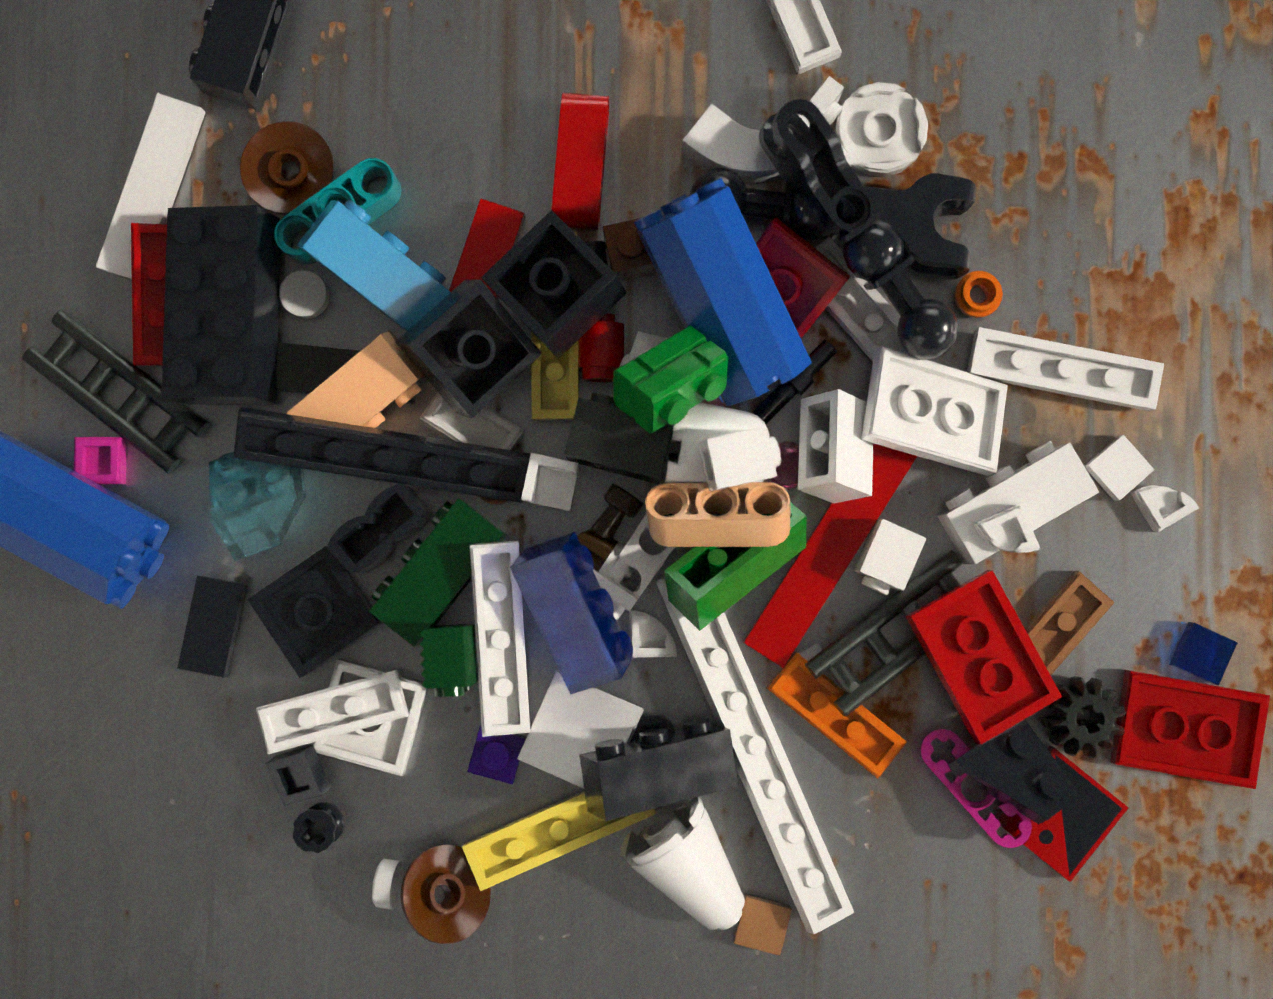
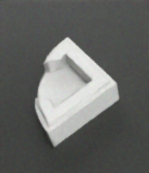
M1150 485L1130 491L1131 496L1153 532H1160L1199 508L1190 496L1167 486Z
M1021 504L973 523L978 534L988 544L999 550L1011 553H1025L1040 549Z
M629 611L630 658L677 657L673 637L661 621L642 611Z

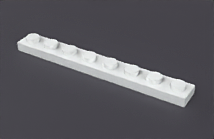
M665 577L655 582L717 725L730 729L737 772L804 927L808 933L816 934L853 914L854 910L725 613H722L699 631L668 601Z

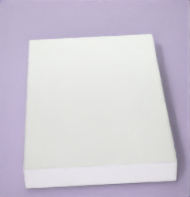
M881 346L874 351L861 440L981 475H993L997 473L1008 385Z

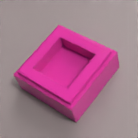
M74 437L75 472L99 485H126L127 441L122 437Z

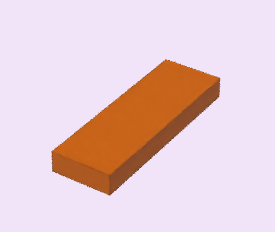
M795 651L784 668L779 670L766 688L878 779L907 741L863 705H860L852 713L844 717L836 708L834 701L845 694V692L824 674L816 679L805 666V663L808 661Z

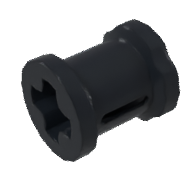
M320 802L301 813L294 821L293 839L296 845L305 852L320 853L327 849L343 833L345 818L341 809L335 804ZM322 819L327 827L323 832L316 835L311 827Z

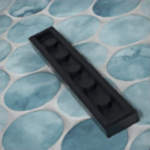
M241 407L238 411L233 458L522 503L521 496L530 453Z

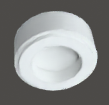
M295 271L289 274L281 284V303L288 312L298 318H315L323 313L328 306L330 298L329 289L326 283L311 271Z
M383 859L379 863L372 886V901L376 908L394 910L397 907L401 897V886L404 878V864L402 861Z

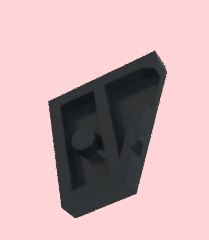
M1025 719L987 742L976 745L948 765L952 772L961 776L966 773L988 787L986 790L988 794L1001 802L1013 804L1019 813L1037 824L1050 819L1081 796L1078 789Z

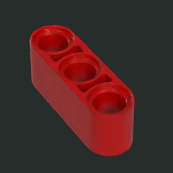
M562 93L552 211L569 228L599 230L609 120V96Z

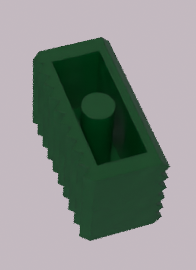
M474 623L437 625L423 629L419 633L423 638L419 645L424 648L420 653L424 658L420 665L425 668L421 673L425 678L421 685L426 689H435V697L465 695V692L470 691V686L478 682Z

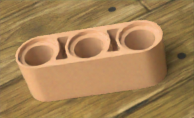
M751 482L709 491L707 483H664L652 488L645 500L650 536L656 543L662 546L770 547L785 541L790 532L789 494L784 487L776 483ZM770 513V514H774V515L765 516V515H762V514ZM714 514H724L721 516H713Z

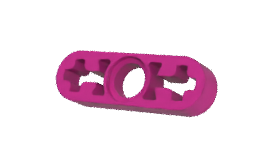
M937 729L928 733L921 743L920 752L924 763L994 842L1006 848H1015L1024 844L1031 834V819L1019 813L1018 809L1011 803L1002 802L997 804L1007 816L1011 817L1018 814L1020 817L1016 824L1020 831L1019 834L1012 837L1010 834L1005 833L1000 837L996 832L1000 827L996 817L990 811L985 819H982L978 814L979 810L989 807L996 798L988 794L983 800L978 802L967 800L962 794L961 783L968 774L964 773L961 776L956 774L953 781L950 782L945 777V773L952 771L948 763L942 759L934 762L930 758V755L934 752L933 746L930 743L936 738L941 742H946L949 739L953 741L955 746L950 752L955 759L970 750L969 747L952 731Z

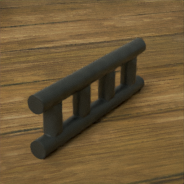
M59 310L53 316L51 323L62 331L60 336L46 353L36 346H31L24 352L22 360L168 474L172 473L179 465L180 459L169 450L186 429L196 437H200L209 427V422L185 403L161 398L162 386L137 366H133L130 360L66 310ZM78 344L99 360L82 382L61 367ZM114 372L135 388L118 410L97 395ZM150 401L171 416L154 439L133 423Z
M950 550L910 581L904 591L896 592L805 663L808 671L816 679L828 670L845 692V694L834 701L836 708L844 717L852 713L926 654L917 637L896 653L880 629L900 613L907 620L906 616L920 608L916 601L936 585L944 594L961 585L952 574L963 565L961 558L955 551ZM865 641L881 662V665L859 681L843 658Z

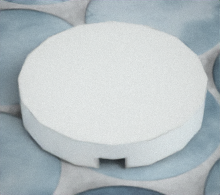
M876 82L858 88L845 100L841 112L835 119L834 131L841 146L851 157V168L866 176L887 177L902 172L917 159L927 141L928 121L924 108L916 97L913 99L910 94L905 92L906 89L897 84Z

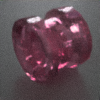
M784 441L778 443L782 459L780 466H776L777 477L765 480L766 482L776 483L784 487L785 490H790L798 487L799 444Z

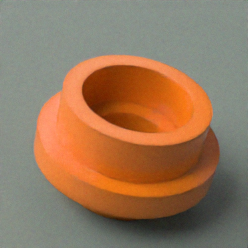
M973 271L960 279L956 285L954 297L958 308L965 315L973 318H983L992 314L999 307L1003 293L999 281L992 274L985 271ZM972 288H979L984 292L985 299L982 303H976L971 299L970 290Z

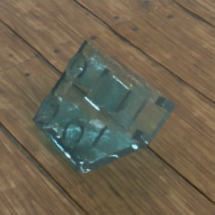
M234 452L226 453L218 459L209 462L210 522L235 561L279 546L282 543L306 498L304 469L233 458Z

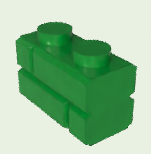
M690 325L613 371V399L615 404L630 418L633 416L635 422L650 434L667 423L675 425L684 419L689 409L704 400L713 401L722 394L727 384V354L712 341L707 342L706 337Z

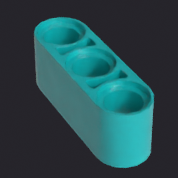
M367 158L285 215L276 225L274 231L275 241L278 247L296 263L302 265L316 263L317 261L301 248L293 249L292 239L296 233L308 230L331 200L346 203L350 199L372 217L367 224L369 225L399 202L401 185L391 167L385 161L378 158ZM380 176L387 178L386 187L377 194L367 192V185L373 178Z

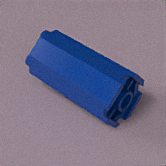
M721 177L700 187L691 195L686 196L684 194L662 205L660 207L661 210L658 209L636 220L634 224L684 329L691 325L706 337L707 342L712 341L726 352L728 357L727 384L718 398L721 403L728 407L768 392L767 386L778 379L781 384H784L795 378L812 361L729 186L725 185Z
M0 431V547L104 604H112L119 609L124 608L132 599L137 585L143 578L151 579L161 567L164 554L158 551L169 531V524L166 523V520Z

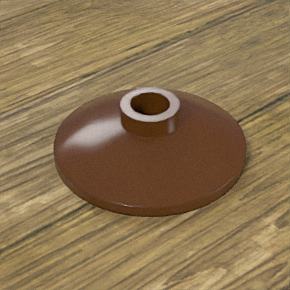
M282 121L265 126L251 137L241 156L240 174L245 190L258 205L270 212L287 215L333 182L334 159L328 144L317 131L302 123ZM290 166H297L299 168L297 177L292 180L285 179V170Z
M439 845L425 850L409 865L402 881L401 905L404 916L411 928L419 936L433 943L451 944L468 938L480 927L490 905V887L480 891L462 847ZM437 886H440L444 891V899L440 904L436 902L434 896Z

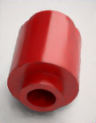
M606 313L578 340V368L582 370V381L613 382V371L620 368L624 357L625 324L615 322V314Z

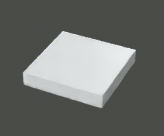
M337 659L329 688L387 671L344 659ZM399 675L409 716L313 742L316 753L403 776L428 689L421 685L423 681Z
M556 671L517 759L584 789L579 755L595 751L594 745L602 741L621 739L624 743L630 742L644 709Z

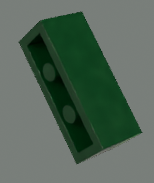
M460 498L454 504L446 501L440 507L430 522L435 526L433 531L424 542L417 538L410 545L401 558V561L406 564L395 579L388 575L371 596L377 602L369 612L413 647L419 646L423 640L419 633L423 629L436 626L472 581L469 544L502 542L508 535Z

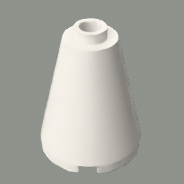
M695 797L692 800L687 799L655 808L656 814L643 820L647 826L637 836L632 829L627 834L620 847L621 857L631 868L707 929L715 930L719 928L720 930H726L732 927L742 916L745 899L703 802L699 797Z

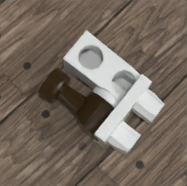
M614 483L611 484L604 495V500L609 504L590 529L581 532L573 540L568 550L558 562L562 568L558 572L552 587L555 592L571 602L575 601L586 583L600 591L601 595L589 614L608 627L622 615L625 609L628 611L632 609L675 548L662 546L653 540L650 536L647 513L625 546L613 538L624 516L634 518L644 504L634 495Z

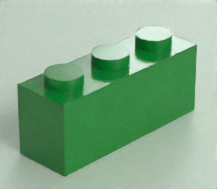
M790 502L789 535L785 541L775 546L694 547L664 570L668 601L701 631L806 548L807 516ZM767 513V514H762V515L770 516V515H774V514Z

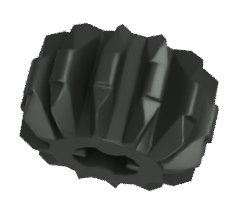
M1073 676L1070 678L1069 689L1057 683L1056 686L1062 698L1046 706L1045 708L1053 710V715L1041 719L1042 726L1055 728L1050 734L1049 741L1057 746L1064 744V752L1071 756H1076L1081 750L1084 756L1095 758L1098 746L1108 751L1114 749L1109 734L1122 735L1125 733L1124 728L1114 724L1115 718H1120L1127 713L1123 707L1112 706L1117 699L1118 693L1109 688L1102 691V681L1096 678H1090L1085 684L1082 677ZM1081 708L1090 711L1089 720L1083 719V722L1086 724L1085 726L1076 722L1077 713L1084 714L1080 710Z

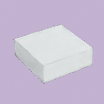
M1124 434L1116 437L1084 465L1086 470L1114 501H1120L1154 471V468Z

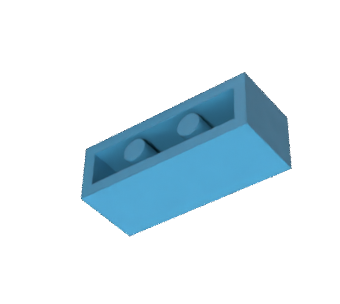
M348 199L343 205L339 201L331 200L298 242L297 246L407 332L451 293L442 286L446 277L426 261H423L420 266L415 264L405 255L410 248L391 232L386 230L383 236H381L367 225L372 217L356 203Z

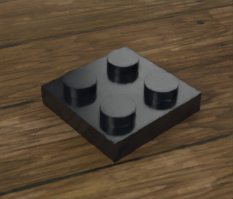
M327 546L247 599L299 678L305 677L382 624L378 618L369 612L371 609L370 605L343 565Z

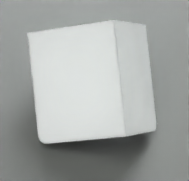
M531 453L521 500L530 504L571 512L580 471L579 463Z

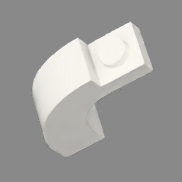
M829 76L810 101L818 107L831 125L843 108L838 104L844 87ZM712 103L682 140L681 154L706 172L709 169L725 168L735 172L746 184L767 183L783 179L761 147L759 141L760 130L740 125ZM798 115L809 127L808 120L803 115ZM773 133V139L775 143L780 147Z

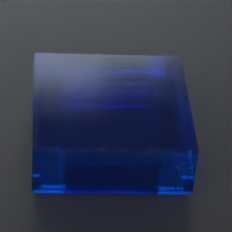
M1188 622L1169 665L1210 684L1219 686L1238 642L1199 624Z

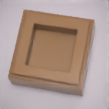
M745 893L742 916L737 922L733 937L734 944L780 956L792 911L791 906Z

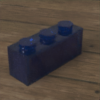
M572 532L525 549L513 562L510 569L570 695L622 679L633 659V646L628 634L623 630L621 631L613 615V602L608 591L601 588L593 572L594 563L588 548L585 545H581L576 533Z

